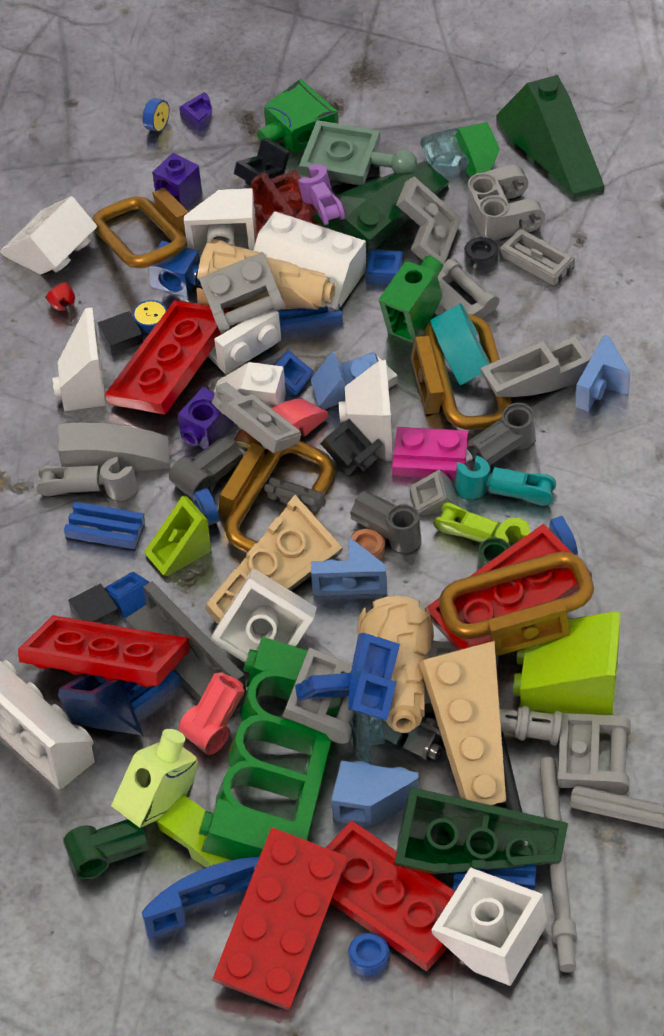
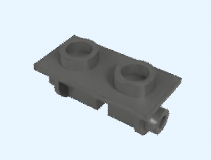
M424 716L418 727L406 733L409 736L403 748L427 761L431 758L437 760L443 749L439 745L442 736L437 721ZM371 717L369 720L368 728L373 730V735L379 736L398 746L404 733L393 731L384 720Z

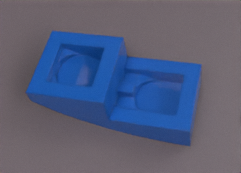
M359 633L350 676L349 710L381 720H387L397 683L391 680L400 644L367 633Z

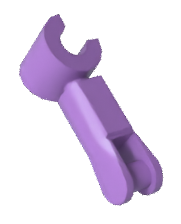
M321 164L308 166L311 178L303 177L298 179L303 202L314 205L324 225L329 224V220L338 217L341 220L345 219L341 201L332 192L327 168Z

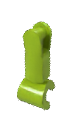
M449 502L443 504L441 507L442 515L436 517L433 521L434 527L444 534L464 537L479 543L488 538L495 537L501 538L511 545L517 543L530 533L529 524L521 518L513 517L500 523L471 513Z

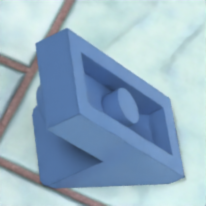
M603 335L576 384V408L589 412L595 399L601 400L605 389L625 395L629 394L630 372L610 337Z
M334 351L331 352L311 378L318 407L325 410L339 405L338 402L345 401V386L379 361L375 352L342 364Z
M348 538L349 560L337 561L330 559L311 562L313 596L387 594L386 565L351 538Z

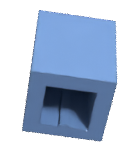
M341 761L331 799L333 821L348 824L352 820L358 825L366 827L377 825L404 809L410 788H419V772H413L403 767L387 768L374 766L364 761Z

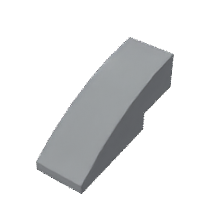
M573 336L550 347H547L545 342L541 341L481 367L480 372L497 397L529 396L555 391L576 384L591 358L578 339Z
M78 422L58 424V452L61 467L98 465L101 469L107 460L118 456L121 468L133 466L134 472L170 468L169 438L166 435L131 426L108 423Z

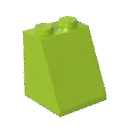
M612 611L568 619L569 636L517 650V664L523 665L522 673H515L513 696H520V707L529 706L530 711L550 714L557 710L562 711V713L613 715L621 612Z

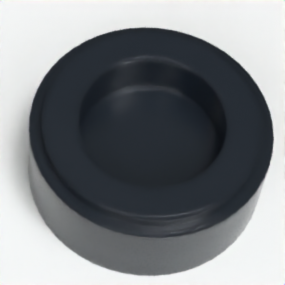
M486 237L471 239L464 247L466 264L477 270L493 267L498 261L497 244L492 239Z

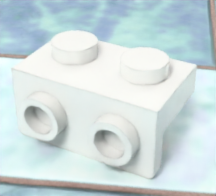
M271 309L241 322L214 339L215 346L207 357L225 374H228L281 341L279 312Z

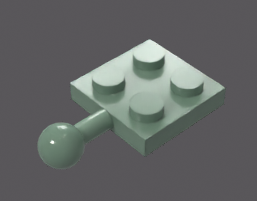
M317 120L299 164V173L302 176L310 177L308 166L321 164L327 168L329 180L363 185L371 165L389 167L395 173H406L416 170L417 159L409 150H400L394 155L376 152L381 140L380 130Z

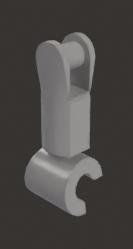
M118 456L107 460L101 469L98 465L76 467L46 465L39 469L41 481L37 484V492L43 496L101 492V487L104 486L110 498L117 501H125L132 498L138 490L133 466L122 469Z

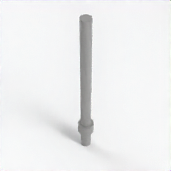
M545 757L540 760L545 818L561 821L556 761L552 757ZM563 848L561 862L550 864L555 921L551 924L553 942L557 944L559 969L562 972H572L576 969L574 943L577 941L576 923L571 920L565 852Z

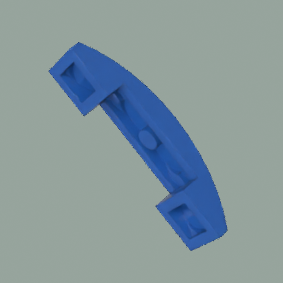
M260 857L241 858L212 865L196 871L169 886L142 911L148 939L186 926L184 911L246 891Z

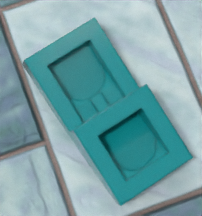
M462 303L430 320L440 347L459 385L481 375L480 368L491 364L476 338L478 331Z

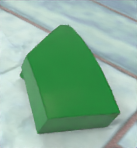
M488 123L458 128L455 138L469 161L466 168L468 176L471 177L477 173L492 170L500 149Z

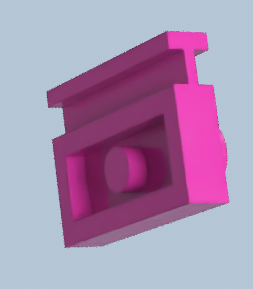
M397 427L392 476L425 478L440 469L450 479L455 480L457 462L466 465L468 431Z

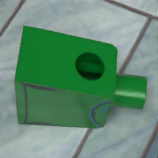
M300 78L265 105L266 126L257 131V137L260 143L262 139L268 138L275 143L279 141L290 152L297 153L306 149L317 120L339 124L338 111Z

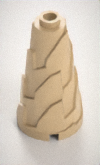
M211 239L212 242H207L203 250L197 279L260 252L229 245L221 240ZM264 254L286 307L283 309L301 308L318 310L319 307H325L327 303L331 304L333 302L335 283H331L330 278L324 276L325 273L301 268L290 262L267 257V254ZM196 288L198 303L209 305L203 289ZM265 291L227 308L242 307L268 296L269 293Z
M388 596L373 601V609L366 613L365 608L362 610L357 621V634L367 633L400 644L391 680L397 683L388 718L384 721L387 722L393 731L407 733L418 727L422 717L425 715V682L419 662L428 659V652L431 650V642L434 639L433 621L428 608L427 612L420 608V601L406 596Z

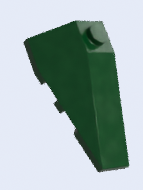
M555 75L526 83L496 115V120L507 141L514 147L518 145L527 153V159L533 164L537 162L547 170L548 177L573 199L603 191L605 185L570 96L559 76Z

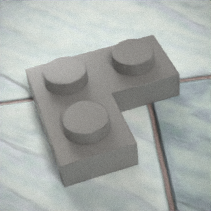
M414 176L405 182L396 206L420 225L411 251L422 260H424L425 256H432L444 264L462 218Z

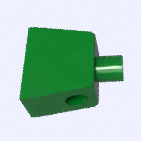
M425 256L421 265L410 261L404 262L379 298V304L388 334L413 344L415 337L424 335V330L432 319L442 298L438 275L443 268V264L438 259L432 256Z

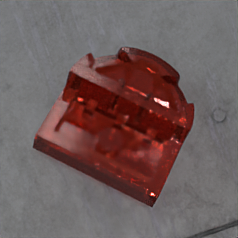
M296 170L270 179L263 172L252 180L251 188H253L255 217L263 225H265L274 211L312 224H318L312 218L313 214L317 211L314 205L303 202L298 179H301Z

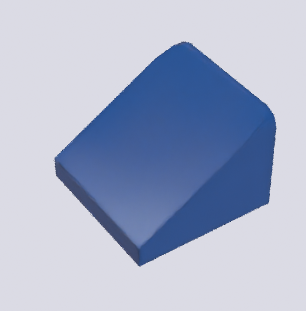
M287 350L274 364V366H282L284 368L286 394L293 397L300 392L314 374V371L290 350Z
M131 572L105 587V590L119 608V613L122 617L127 618L146 605L143 586L148 584L149 581L135 572Z

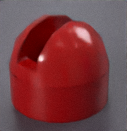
M68 282L57 285L45 296L49 304L60 312L68 310L65 306L67 302L73 306L76 298Z

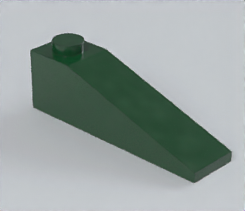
M426 161L417 163V168L413 172H394L335 195L341 201L345 219L341 220L338 217L329 220V224L324 225L317 211L313 214L312 218L322 227L366 241L367 257L369 250H375L410 219L405 212L396 206L407 180L415 176L435 195L447 187L449 181Z
M411 787L405 802L394 865L431 874L465 872L469 871L470 868L488 870L560 863L562 859L568 823Z

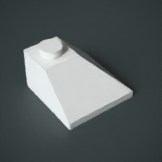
M92 307L85 308L57 362L59 377H52L55 398L62 397L64 411L106 406L101 355Z
M386 360L376 362L345 386V401L338 403L340 423L350 419L371 443L379 439L383 445L375 454L384 461L389 462L393 461L391 412Z

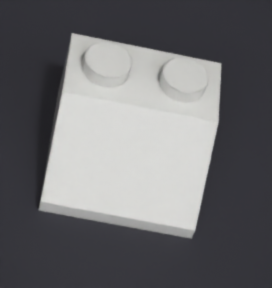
M253 188L218 190L184 216L187 248L198 250L200 259L207 242H212L211 239L221 240L229 245L254 250L257 240Z
M70 196L41 210L0 252L4 257L40 275L52 269L56 273L71 261L68 255L73 250L78 252L91 241L89 234L98 226L75 198Z
M252 568L228 606L210 640L243 662L246 661L249 649L257 650L262 637L296 647L313 621L317 607Z
M470 868L431 929L432 934L474 972L511 986L548 924L544 897L539 892Z

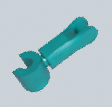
M476 455L474 471L468 470L465 464L457 462L455 490L461 498L473 500L482 497L488 487H490L489 493L523 499L540 506H546L551 504L553 500L551 492L555 490L556 480L547 474L523 473L494 467L493 473H491L488 462Z

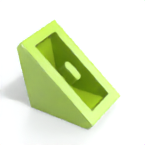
M187 496L180 498L144 551L163 576L175 573L212 551L206 517Z

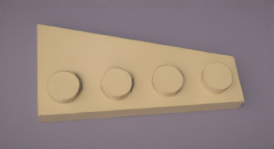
M294 495L280 516L276 517L268 527L263 537L246 554L245 559L237 569L232 571L207 602L205 610L219 624L252 568L291 591L311 576L312 561L333 560L341 554L343 547L300 499Z
M492 641L422 660L419 662L420 669L460 798L492 806L505 802L506 792L495 642Z

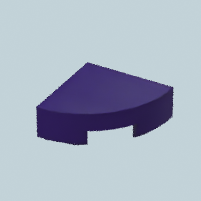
M205 92L179 107L180 115L199 132L209 124L212 118L210 98Z

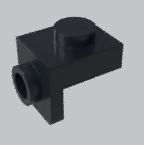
M268 138L262 139L257 156L237 161L233 174L244 179L247 185L254 188H263L266 185L283 181L290 152Z
M347 419L320 443L348 476L357 468L364 472L379 459L375 453L383 445L379 439L371 443L350 419Z

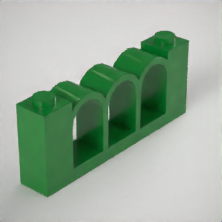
M266 637L261 638L257 650L249 649L243 671L249 672V677L246 684L248 689L240 707L242 722L235 733L228 751L230 768L224 776L216 795L213 812L205 811L198 834L205 836L201 851L229 860L260 857L271 827L307 841L331 740L325 733L264 711L256 698L269 695L289 700L308 650ZM333 697L326 712L327 715L337 718L342 697ZM251 740H261L308 754L303 774L254 758L246 750L244 743ZM241 785L252 786L296 800L291 821L240 804L233 796L231 789Z

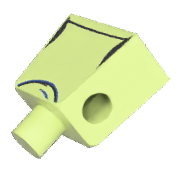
M165 729L158 743L137 751L133 755L111 807L139 828L157 821L183 794L190 798L198 760L195 755L183 747L185 736L181 732L174 729Z

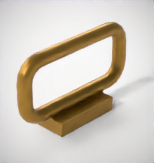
M165 188L152 192L155 203L146 197H130L106 206L93 215L92 220L98 226L94 231L122 262L131 268H147L176 256L187 245L184 216L189 212ZM132 210H142L172 242L149 253L135 255L105 222Z
M468 314L478 331L481 346L489 361L493 363L500 360L493 333L488 323L481 317ZM431 321L424 330V336L415 337L411 362L425 414L439 413L440 406L442 405L447 420L455 427L463 430L487 429L502 419L503 410L512 404L511 397L496 396L499 410L494 414L478 416L461 414L457 409L442 349Z
M299 441L297 445L276 453L268 450L264 456L265 448L252 442L220 494L218 515L227 519L225 533L230 543L246 553L250 551L254 544L258 543L244 536L240 532L239 527L279 459L284 454L293 453L319 465L321 472L311 489L322 492L323 496L335 475L334 462L328 454Z
M555 552L457 580L449 584L442 591L439 597V608L445 625L452 634L464 639H475L490 635L491 642H495V655L499 656L569 636L567 612L583 607L591 599L594 585L587 566L580 557L569 552ZM557 567H568L571 569L579 587L578 591L573 595L471 624L461 622L454 605L455 599L463 594Z

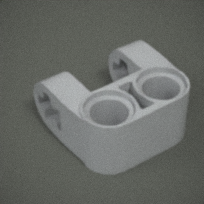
M508 165L477 173L469 178L468 209L482 237L490 238L493 241L513 236L520 228L526 232H532L541 227L545 222V214L537 200L524 199L512 203L507 201V199L520 196L528 188V179L520 166Z

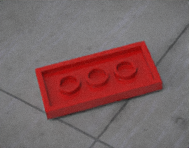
M174 300L104 394L109 405L166 414L214 348V339L221 335L210 306ZM224 308L223 311L224 313L230 312L231 309Z
M543 523L469 577L555 552H572ZM557 567L463 594L455 599L454 605L461 622L471 624L573 595L578 591L579 587L571 569L568 567ZM439 598L425 608V612H427L428 608L433 624L457 650L491 642L490 635L475 639H464L452 634L442 617L439 608Z
M52 615L18 648V657L20 663L32 664L40 669L55 668L66 670L75 675L89 674L101 676L109 681L124 680L135 682L143 687L158 686L189 652V638Z
M351 820L325 847L347 856L330 904L371 933L380 935L386 940L388 945L427 972L447 949L432 934L431 929L455 891L429 873L394 865L396 850Z
M271 827L212 981L289 1011L347 856Z

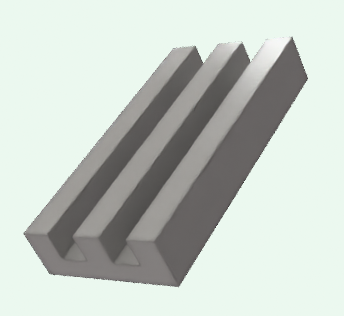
M521 228L500 247V257L553 286L558 283L559 276L563 278L566 275L567 268L571 270L575 265L574 257Z

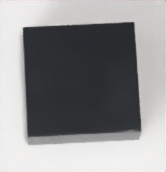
M130 311L98 322L99 332L111 354L143 343L142 333Z
M101 583L68 600L71 611L79 620L108 624L120 617L119 608Z

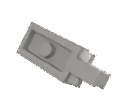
M227 382L216 386L212 404L222 414L236 423L240 429L246 431L260 442L264 448L272 453H276L299 443L301 431L255 395L244 396Z

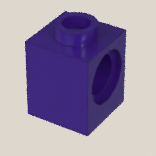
M175 153L168 156L152 172L155 191L165 188L185 209L202 194L199 165Z
M204 387L180 411L178 421L181 438L192 446L206 449L223 437L234 425V422L212 404L215 393Z

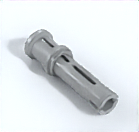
M529 706L518 707V711L499 708L501 732L512 733L514 738H518L519 741L532 738L546 740L550 742V745L557 746L562 711L556 710L553 714L530 711Z

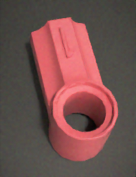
M223 672L214 673L198 705L192 707L184 714L179 723L178 730L206 755H213L218 752L229 738L230 729L227 727V724L245 692L243 689L244 685L235 677L228 676Z

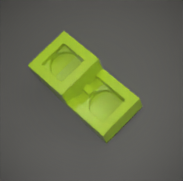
M183 794L157 820L160 831L188 848L191 858L206 868L231 861L201 851L205 836L198 834L206 810Z

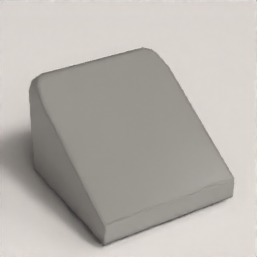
M440 469L409 486L413 503L418 510L419 516L442 513L441 507L447 502L460 507L453 481Z

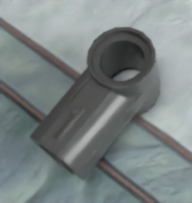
M513 403L503 410L502 419L467 441V449L471 453L473 460L475 461L476 455L480 456L490 466L514 449L524 450L529 448L536 439L534 411L530 406L523 403Z
M229 436L221 437L196 457L192 458L187 455L177 460L169 472V480L191 499H193L194 492L207 488L212 493L217 481L239 465L243 458V453L239 450L236 442Z
M363 491L355 499L353 508L350 511L351 519L389 539L392 549L400 553H409L420 546L422 539L420 516L415 507L408 504L394 505L370 491L367 493Z

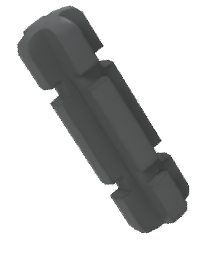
M275 477L270 478L269 483L264 485V491H267L266 496L268 498L288 504L293 496L296 495L310 512L318 513L321 507H324L326 504L322 492Z

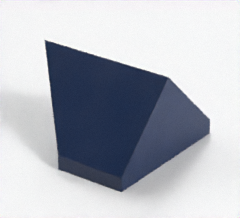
M83 674L59 688L58 697L72 725L143 735L125 689L124 680L109 681L101 676Z

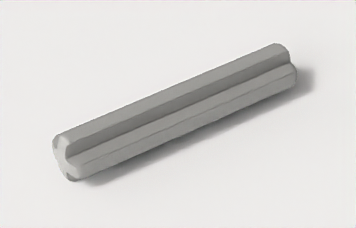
M579 785L575 786L572 791L570 805L574 809L664 829L663 804Z

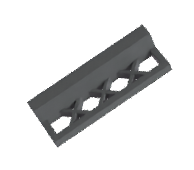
M153 581L143 586L146 605L125 618L127 628L189 638V652L173 669L180 676L181 684L200 701L214 673L223 672L228 676L235 677L244 685L243 689L245 692L236 708L241 706L247 691L244 673Z

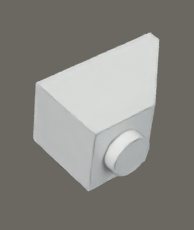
M248 362L219 379L216 384L217 386L227 382L244 396L255 395L270 408L283 403L286 396L284 368L282 366Z

